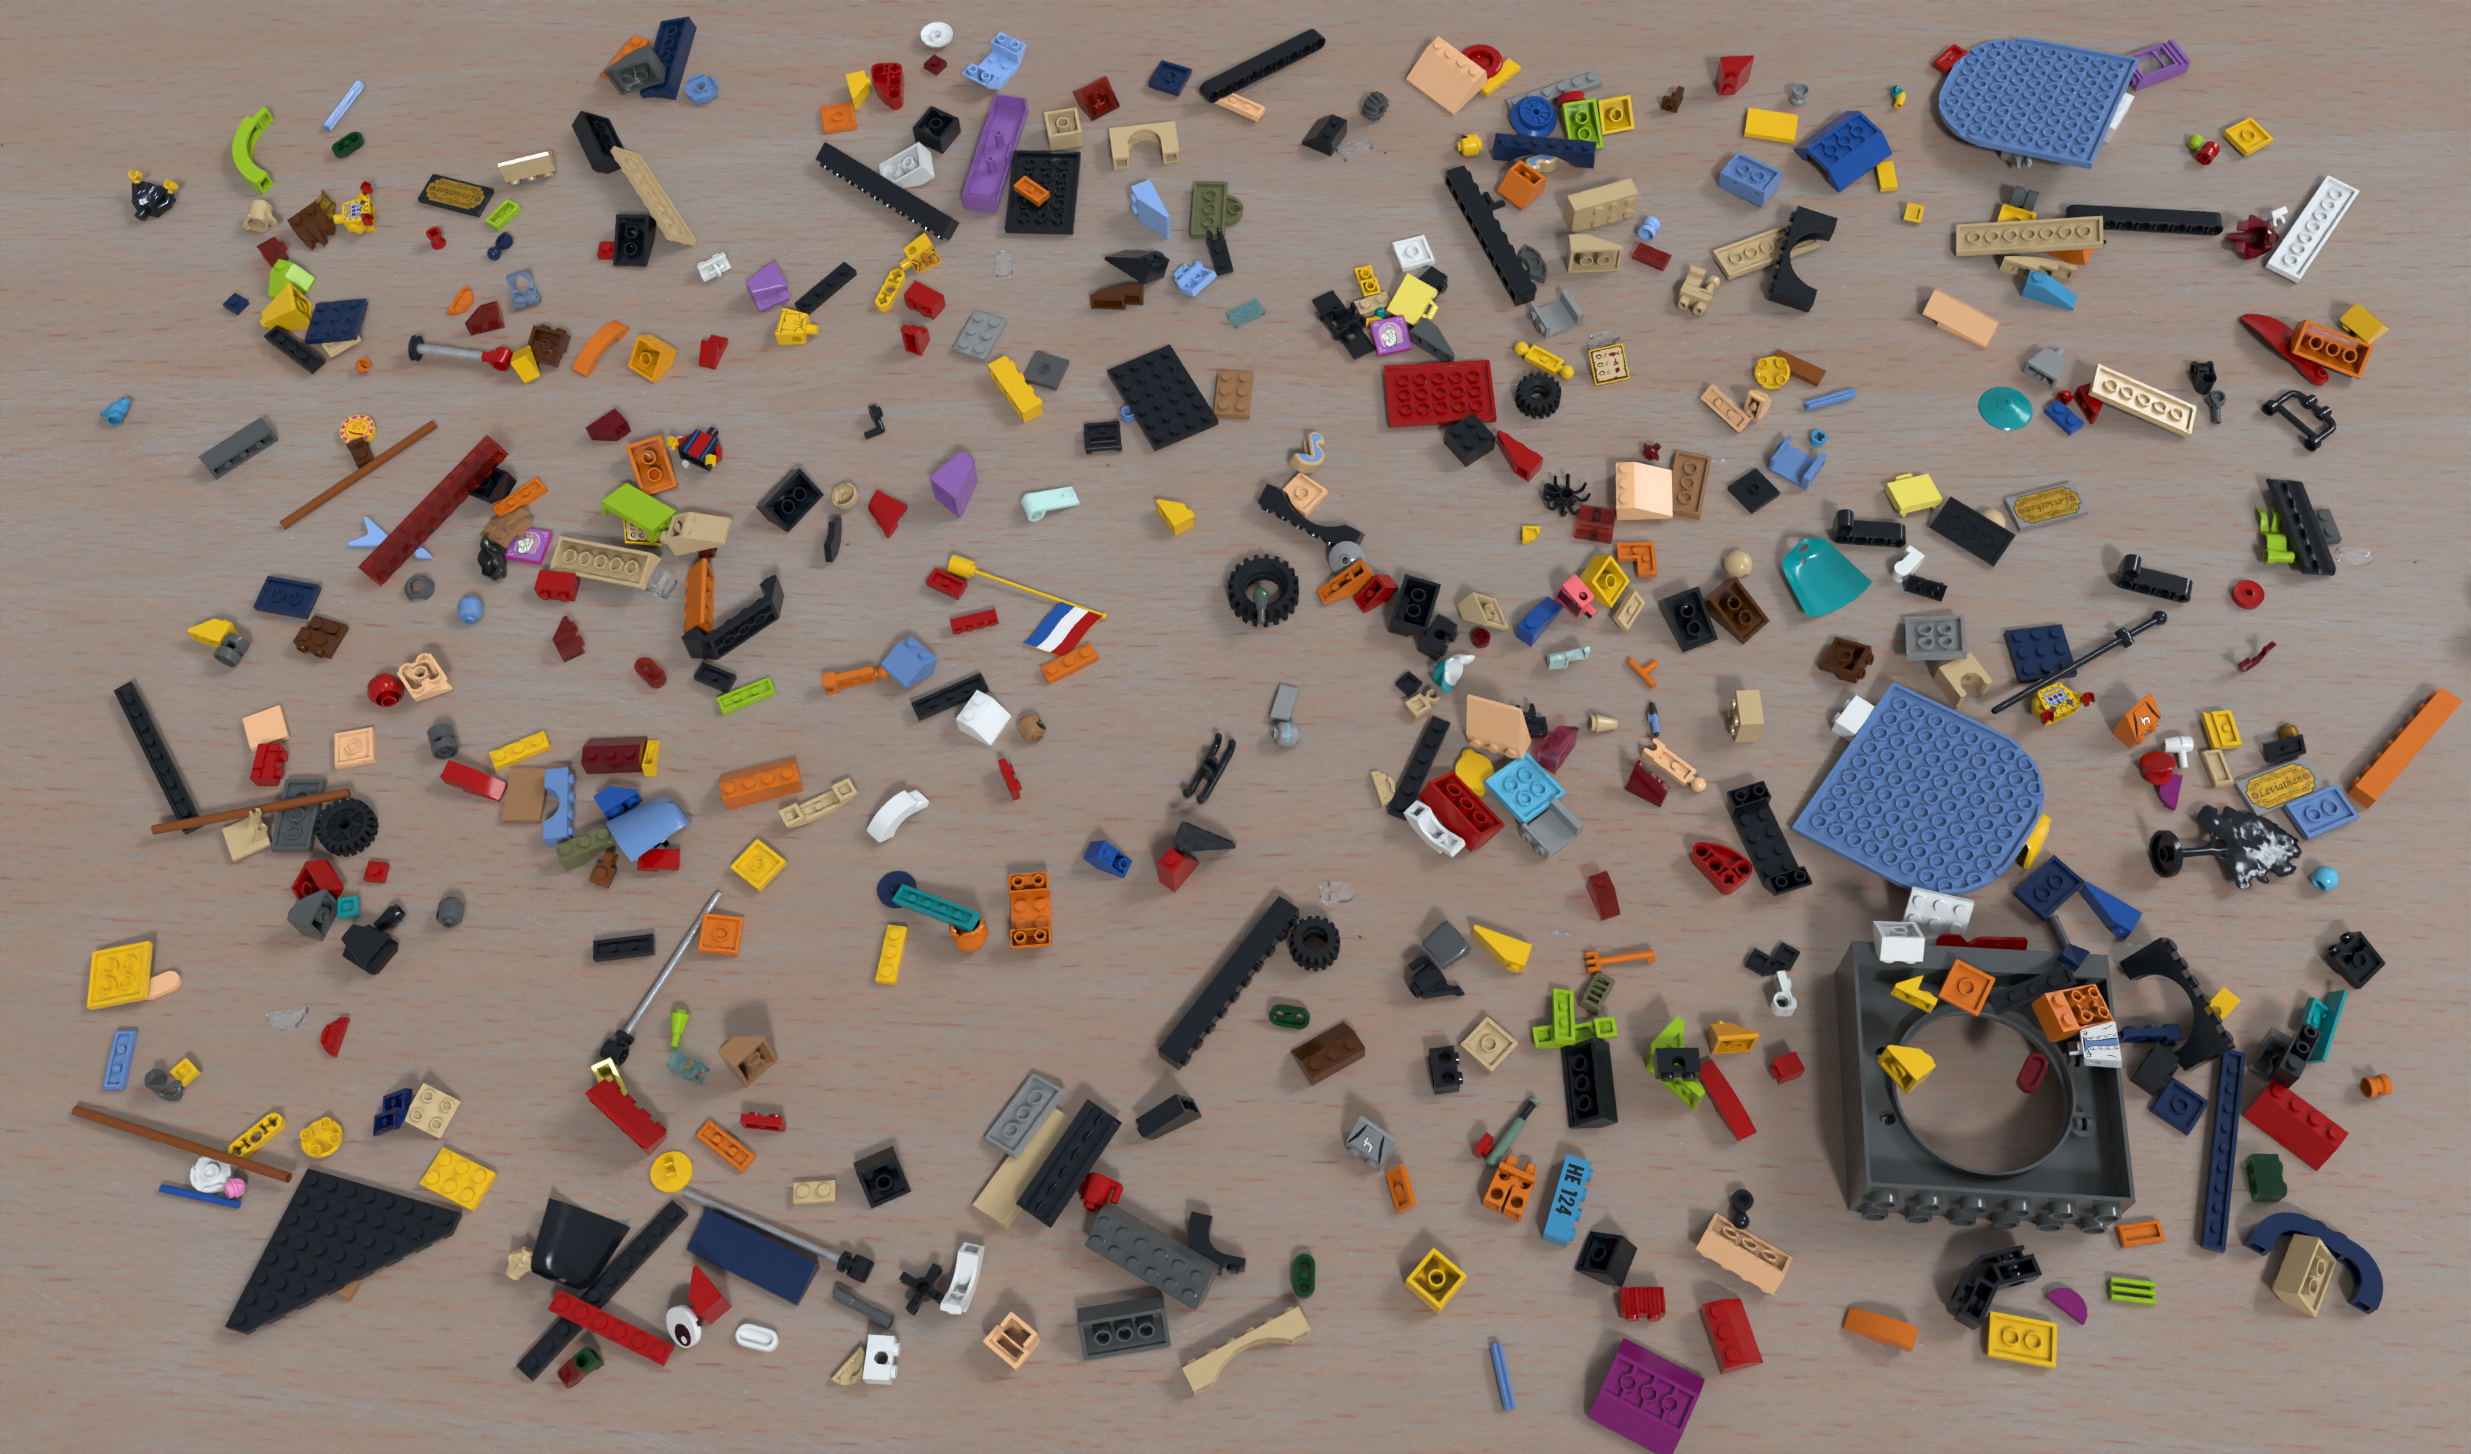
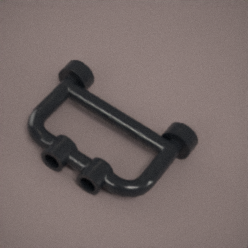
M2290 390L2275 401L2268 400L2262 405V410L2266 415L2272 416L2279 412L2308 437L2304 440V446L2312 452L2321 446V441L2330 436L2337 426L2335 420L2330 416L2332 410L2328 406L2320 408L2316 404L2318 399L2313 394L2306 396L2300 391ZM2292 397L2297 398L2305 409H2311L2315 413L2316 418L2320 421L2324 420L2329 427L2317 435L2282 404Z

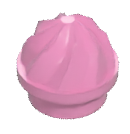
M230 1178L228 1182L223 1183L228 1199L233 1197L235 1199L239 1198L245 1192L246 1183L242 1179Z

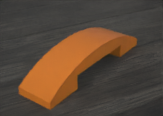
M616 320L603 326L583 347L573 365V371L587 378L598 366L596 360L615 339L620 341L630 328Z

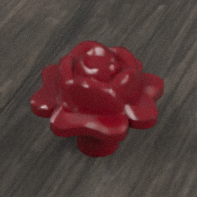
M1657 442L1654 445L1644 443L1643 455L1649 461L1653 459L1658 461L1660 458L1658 450L1662 448L1661 445Z

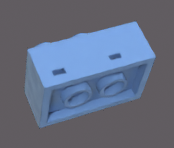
M1738 151L1720 172L1718 187L1763 208L1781 186L1783 172Z

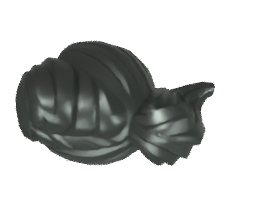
M485 535L481 539L480 548L482 550H480L477 558L482 568L481 573L493 581L505 578L507 572L506 562L503 559L506 554L505 549L489 542L488 536Z

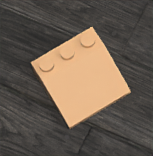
M1616 462L1617 521L1673 518L1672 470L1638 462Z
M1468 694L1466 735L1469 744L1474 748H1483L1495 754H1504L1509 758L1523 759L1531 743V738L1522 709Z

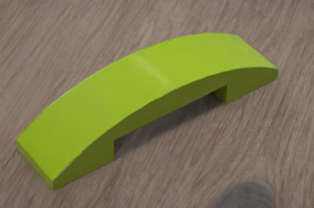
M1615 1017L1594 1019V1022L1575 1024L1574 1044L1593 1037L1603 1041L1618 1037ZM1553 1025L1532 1027L1536 1048L1556 1049L1570 1046L1553 1043Z

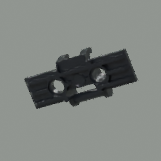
M1333 290L1312 299L1313 304L1321 313L1319 315L1320 321L1325 323L1333 334L1335 341L1343 343L1354 360L1376 350L1362 330L1365 327L1366 318L1364 315L1360 316V319L1355 314L1357 307L1354 302H1351L1350 307L1347 309ZM1333 322H1335L1341 330H1338L1336 326L1333 324ZM1353 334L1356 335L1357 338L1351 340L1348 336Z

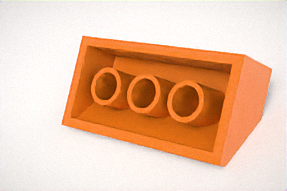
M2307 319L2297 322L2291 337L2292 354L2356 379L2361 378L2374 346Z
M706 558L688 570V577L685 578L688 591L685 593L687 609H684V618L686 620V625H683L684 634L695 627L704 636L713 630L715 577Z
M796 756L720 775L719 784L722 800L727 810L804 791Z

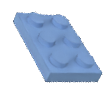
M2337 784L2293 801L2283 807L2305 841L2354 822L2359 818V815Z

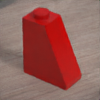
M1169 848L1157 862L1159 882L1173 892H1176L1199 865V862L1187 853Z

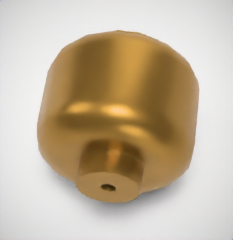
M2287 723L2281 725V729L2277 731V734L2280 738L2299 734L2296 725L2289 726Z

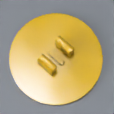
M671 1151L664 1153L655 1160L651 1167L650 1176L652 1183L658 1190L665 1193L680 1191L690 1182L693 1166L690 1159L681 1152Z

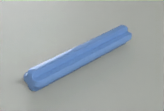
M358 80L354 82L324 122L323 127L325 130H333L363 90V82Z

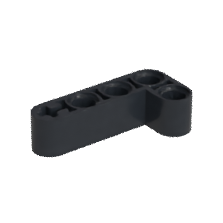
M1842 509L1836 513L1833 521V541L1839 544L1903 547L1906 544V526L1902 523L1854 520L1853 511Z
M2126 555L2118 566L2116 586L2119 588L2181 603L2188 602L2191 599L2192 580L2142 568V559L2138 555Z

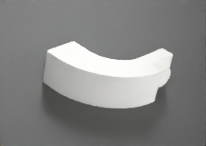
M967 1242L963 1243L958 1251L951 1286L941 1301L940 1310L954 1315H961L962 1312L968 1310L979 1279L984 1246Z

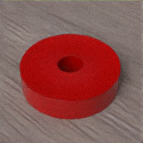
M2242 580L2232 589L2231 597L2239 607L2255 609L2263 602L2265 593L2258 583L2251 580Z

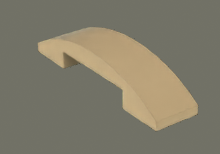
M847 778L832 785V790L799 806L796 803L778 811L787 828L801 826L834 812L857 796L858 792L850 779Z

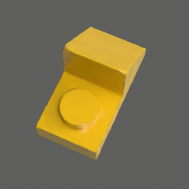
M1923 975L1896 983L1890 995L1928 1013H1931L1938 1000L1930 992L1918 989L1924 977Z

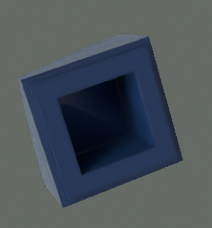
M2068 944L2057 960L2064 965L2068 964L2069 968L2075 972L2090 952L2078 946Z

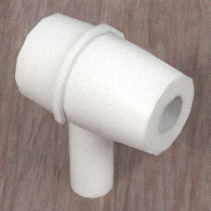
M2180 735L2163 739V751L2178 753L2180 769L2188 768L2186 752L2193 750L2194 742L2192 737Z

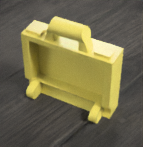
M1407 273L1387 311L1395 316L1404 315L1405 321L1413 326L1423 317L1432 320L1439 308L1432 301L1438 294V290ZM1431 304L1432 306L1429 312L1427 313V315H1425L1424 313L1426 312L1428 306Z
M1911 473L1895 476V481L1887 483L1885 488L1887 496L1895 510H1898L1900 517H1905L1906 513L1926 508L1937 509V506L1941 505L1943 499L1929 474L1913 477Z

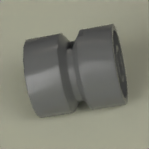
M2015 186L2008 205L2032 212L2039 192L2033 190L2026 192L2025 188Z
M229 632L222 640L223 646H219L213 656L222 664L235 668L242 658L240 655L245 654L250 644L241 636Z
M437 724L429 728L427 735L434 758L448 759L458 753L451 725Z

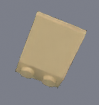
M1569 234L1566 251L1567 273L1619 271L1623 246L1589 234Z

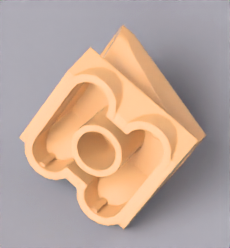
M431 653L420 654L417 656L416 662L413 664H403L400 666L399 672H397L416 702L454 689Z

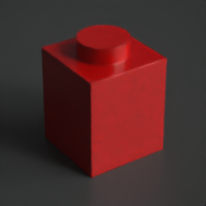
M1796 1051L1773 1059L1769 1066L1770 1075L1773 1079H1776L1778 1085L1801 1077L1805 1071Z

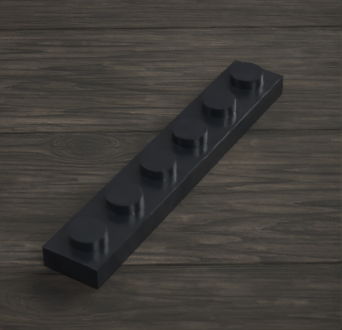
M1432 716L1389 807V815L1404 821L1407 820L1403 812L1415 802L1449 730L1450 722Z

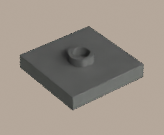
M1036 351L1024 375L1025 382L1057 391L1070 364L1069 360Z

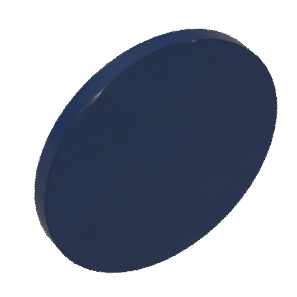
M894 871L886 874L880 880L877 887L880 901L890 908H902L896 905L892 899L902 884L917 889L914 878L903 871Z

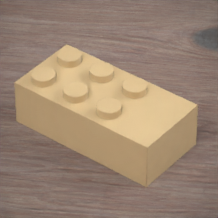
M1630 178L1568 195L1564 220L1570 232L1575 233L1625 218L1628 219L1635 216L1639 192Z

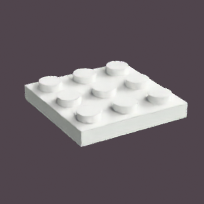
M1912 886L1902 922H1915L1925 937V945H1935L1937 938L1943 934H1960L1964 938L1974 901Z

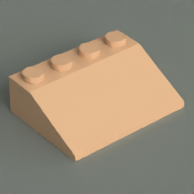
M1439 36L1425 49L1406 78L1407 82L1453 116L1488 83L1487 73L1484 69Z

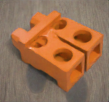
M1507 1155L1505 1160L1500 1162L1482 1206L1500 1213L1507 1194L1510 1192L1503 1215L1520 1222L1536 1180L1537 1167L1526 1163L1522 1171L1515 1168L1518 1159Z

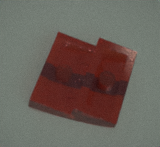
M1580 505L1575 539L1611 544L1616 510Z

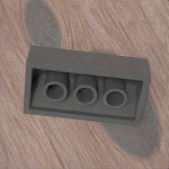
M1163 1295L1077 1309L1084 1361L1171 1346Z

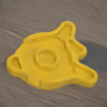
M1465 749L1462 757L1456 764L1455 773L1478 797H1483L1485 794L1484 789H1486L1483 785L1484 781L1494 775V768L1491 761L1485 756L1476 753L1472 749Z

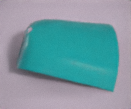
M1821 538L1802 540L1783 560L1785 576L1807 616H1823L1844 607L1860 596L1872 583L1868 577L1834 546ZM1808 544V548L1804 552L1799 553L1800 547ZM1806 558V562L1801 563L1800 560Z

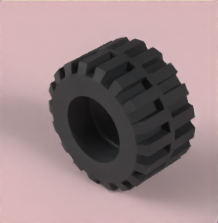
M1307 916V920L1303 918L1299 920V924L1296 923L1290 932V954L1294 962L1298 961L1299 967L1304 965L1305 970L1308 971L1310 968H1314V971H1318V968L1325 970L1327 964L1331 966L1333 965V960H1337L1340 951L1339 931L1335 928L1333 922L1328 923L1327 918L1324 917L1322 920L1320 916H1316L1313 919L1311 916ZM1310 937H1319L1326 942V945L1320 950H1310L1304 946L1303 942Z

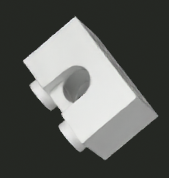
M868 1335L863 1380L866 1384L892 1385L893 1379H896L898 1367L894 1365L895 1356L899 1357L900 1343H898L895 1336ZM888 1356V1361L885 1364H878L880 1357Z

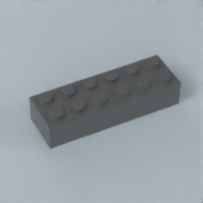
M1111 1202L1100 1210L1084 1245L1193 1310H1196L1204 1302L1220 1268V1265Z

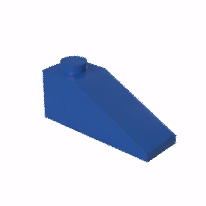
M1550 597L1544 599L1520 622L1517 627L1516 638L1532 647L1560 613L1563 606Z
M2087 881L2079 891L2080 895L2105 927L2118 937L2126 939L2142 915V912Z

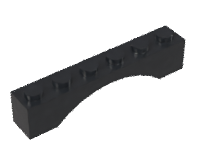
M1268 483L1258 501V504L1262 505V510L1270 514L1272 511L1277 513V518L1285 522L1287 519L1292 521V526L1300 530L1302 528L1309 530V535L1318 538V536L1324 538L1323 542L1332 547L1334 544L1336 545L1343 541H1352L1360 546L1365 536L1364 533L1348 525L1325 527L1310 522L1296 510L1288 493Z

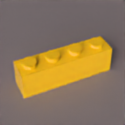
M1005 355L987 364L989 375L1024 423L1043 414L1042 400L1039 396H1035L1032 386L1030 384L1027 385L1024 375L1017 371L1013 360L1010 361Z

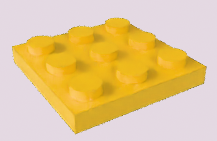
M145 941L92 952L87 1008L95 1010L147 1000L153 943Z

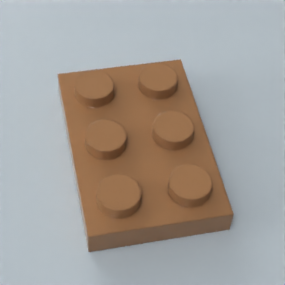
M1218 370L1214 414L1217 418L1250 419L1254 372Z

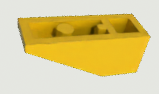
M1474 925L1472 936L1503 967L1514 973L1524 972L1532 944Z

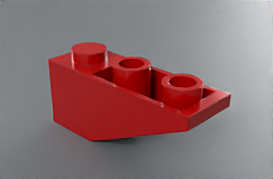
M1500 430L1497 432L1496 444L1515 474L1529 482L1542 468L1543 458L1537 452L1528 449L1523 443L1514 440L1509 434Z

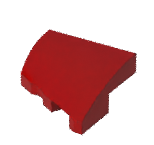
M878 490L874 493L868 507L869 512L876 519L877 524L882 528L887 538H890L897 529V522L908 509L906 504Z

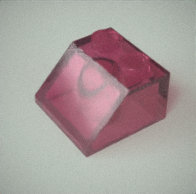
M1557 726L1554 731L1550 730L1545 738L1546 742L1544 745L1540 744L1535 751V761L1555 775L1574 749L1579 728L1574 726Z

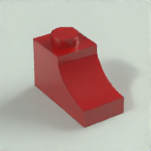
M903 324L901 333L905 350L922 356L930 341L928 329L922 326H907Z

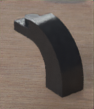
M1191 1211L1188 1225L1191 1249L1220 1265L1217 1275L1222 1276L1223 1268H1227L1228 1272L1234 1274L1245 1272V1258L1221 1253L1212 1246L1209 1239L1213 1224L1212 1216Z

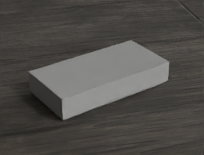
M1280 684L1270 720L1289 722L1299 693L1298 688Z

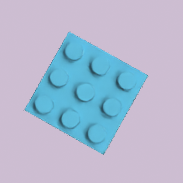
M1528 752L1525 753L1523 759H1515L1486 779L1483 784L1521 825L1524 822L1528 823L1549 808L1551 801L1556 797L1560 800L1566 794V791Z

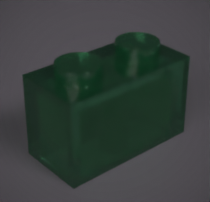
M2251 1154L2245 1159L2252 1202H2279L2286 1196L2287 1185L2283 1181V1164L2279 1161L2278 1154Z

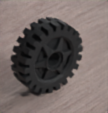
M343 798L341 803L336 800L333 802V807L330 804L327 805L328 810H322V817L318 816V823H315V828L317 829L315 834L323 847L330 853L340 857L341 855L349 857V853L352 856L357 855V850L360 853L364 851L363 846L368 848L370 846L369 841L373 842L375 840L374 835L378 833L376 829L378 828V820L369 806L361 800H355L354 798H349V800Z

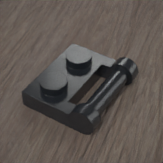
M1120 421L1084 424L1086 454L1109 450L1122 451ZM1116 440V443L1091 445V442Z

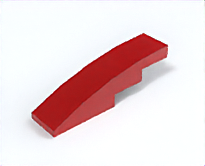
M1713 1060L1700 1064L1701 1073L1698 1079L1704 1085L1707 1096L1716 1106L1717 1114L1737 1141L1757 1133L1737 1095Z

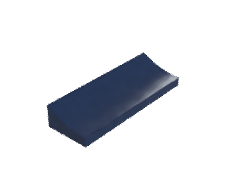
M689 16L661 21L653 51L666 68L665 82L641 89L639 94L642 98L657 97L676 100L697 29Z
M707 1208L686 1249L688 1252L796 1306L799 1305L819 1270L816 1262Z

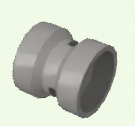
M1797 83L1793 86L1790 103L1793 106L1802 107L1806 104L1809 94L1808 85Z

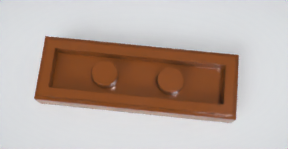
M1777 349L1773 355L1786 359L1790 368V375L1818 387L1826 373V370L1780 349Z

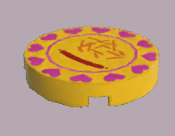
M354 415L342 423L339 433L341 439L346 444L361 437L369 443L375 437L377 428L369 416Z

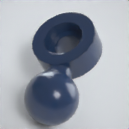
M507 232L500 234L496 239V246L488 249V258L494 261L498 260L501 257V250L509 249L512 246V236Z

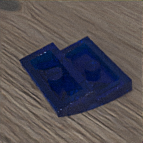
M404 1088L383 1096L382 1113L374 1116L373 1136L377 1137L400 1128L409 1111L413 1089Z

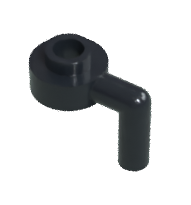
M875 404L869 406L868 411L877 428L864 432L866 439L885 432L881 417H883L880 406L877 407Z

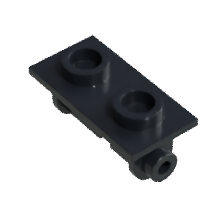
M1913 574V576L1909 575L1904 591L1942 601L1947 585H1943V582L1938 583L1926 580Z

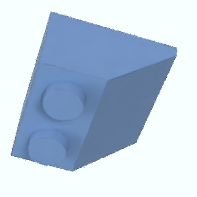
M911 636L899 642L880 666L906 689L932 676L937 658Z

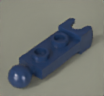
M2164 1024L2161 1028H2156L2154 1025L2143 1028L2126 1026L2120 1032H2117L2119 1043L2160 1042L2161 1046H2175L2176 1041L2182 1040L2179 1024Z

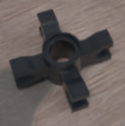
M933 1263L926 1277L918 1279L903 1271L899 1280L904 1285L912 1288L915 1293L905 1307L908 1313L915 1316L922 1302L930 1300L941 1305L945 1295L936 1291L933 1286L942 1273L940 1266ZM928 1285L929 1290L926 1293H919V1289L922 1286Z

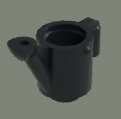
M1419 956L1408 964L1411 971H1414L1422 964L1424 965L1422 969L1409 978L1410 984L1408 988L1417 999L1419 997L1425 1000L1448 995H1465L1460 986L1447 984L1443 973L1427 956Z

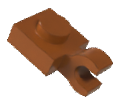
M607 851L603 864H596L589 878L591 883L609 889L617 873L616 869L613 868L618 857L614 856L615 853Z

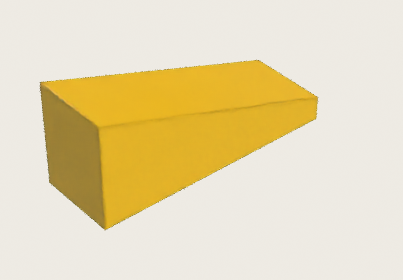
M648 740L641 765L645 777L657 776L660 740Z

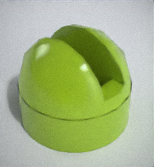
M2201 135L2190 136L2188 141L2189 147L2193 150L2199 149L2203 144V137Z

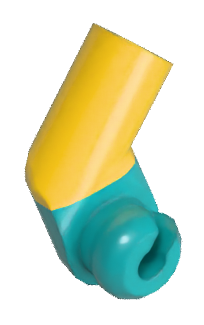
M1894 85L1891 87V95L1896 100L1894 107L1901 109L1906 94L1898 85Z
M1378 307L1372 318H1366L1365 327H1370V322L1385 319V309Z

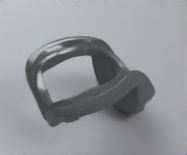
M158 1068L152 1069L145 1075V1087L151 1089L160 1098L168 1101L181 1100L182 1082L180 1080L166 1084V1076ZM176 1088V1096L163 1094L164 1090Z

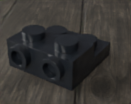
M2348 931L2339 937L2341 940L2339 944H2334L2326 950L2328 954L2324 958L2336 974L2343 973L2354 989H2361L2386 963L2361 931Z

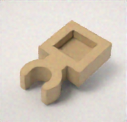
M1434 689L1428 690L1424 697L1419 693L1405 702V707L1415 720L1431 711V705H1436L1440 702V696L1436 698L1430 697L1434 694Z

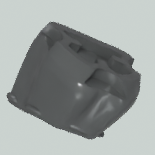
M1448 921L1437 926L1427 939L1422 942V948L1443 969H1447L1448 965H1453L1454 962L1466 957L1472 949Z

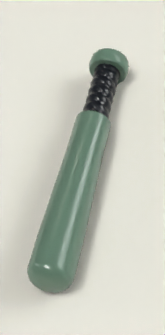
M1533 1096L1528 1098V1103L1524 1110H1522V1113L1514 1119L1486 1157L1485 1162L1490 1167L1497 1166L1524 1126L1525 1120L1532 1110L1540 1105L1538 1099Z

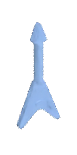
M367 516L364 517L368 534L348 542L349 547L390 546L416 555L417 559H432V556L422 547L418 549L392 540Z

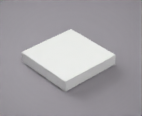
M1424 235L1391 243L1392 250L1402 272L1435 264V259Z

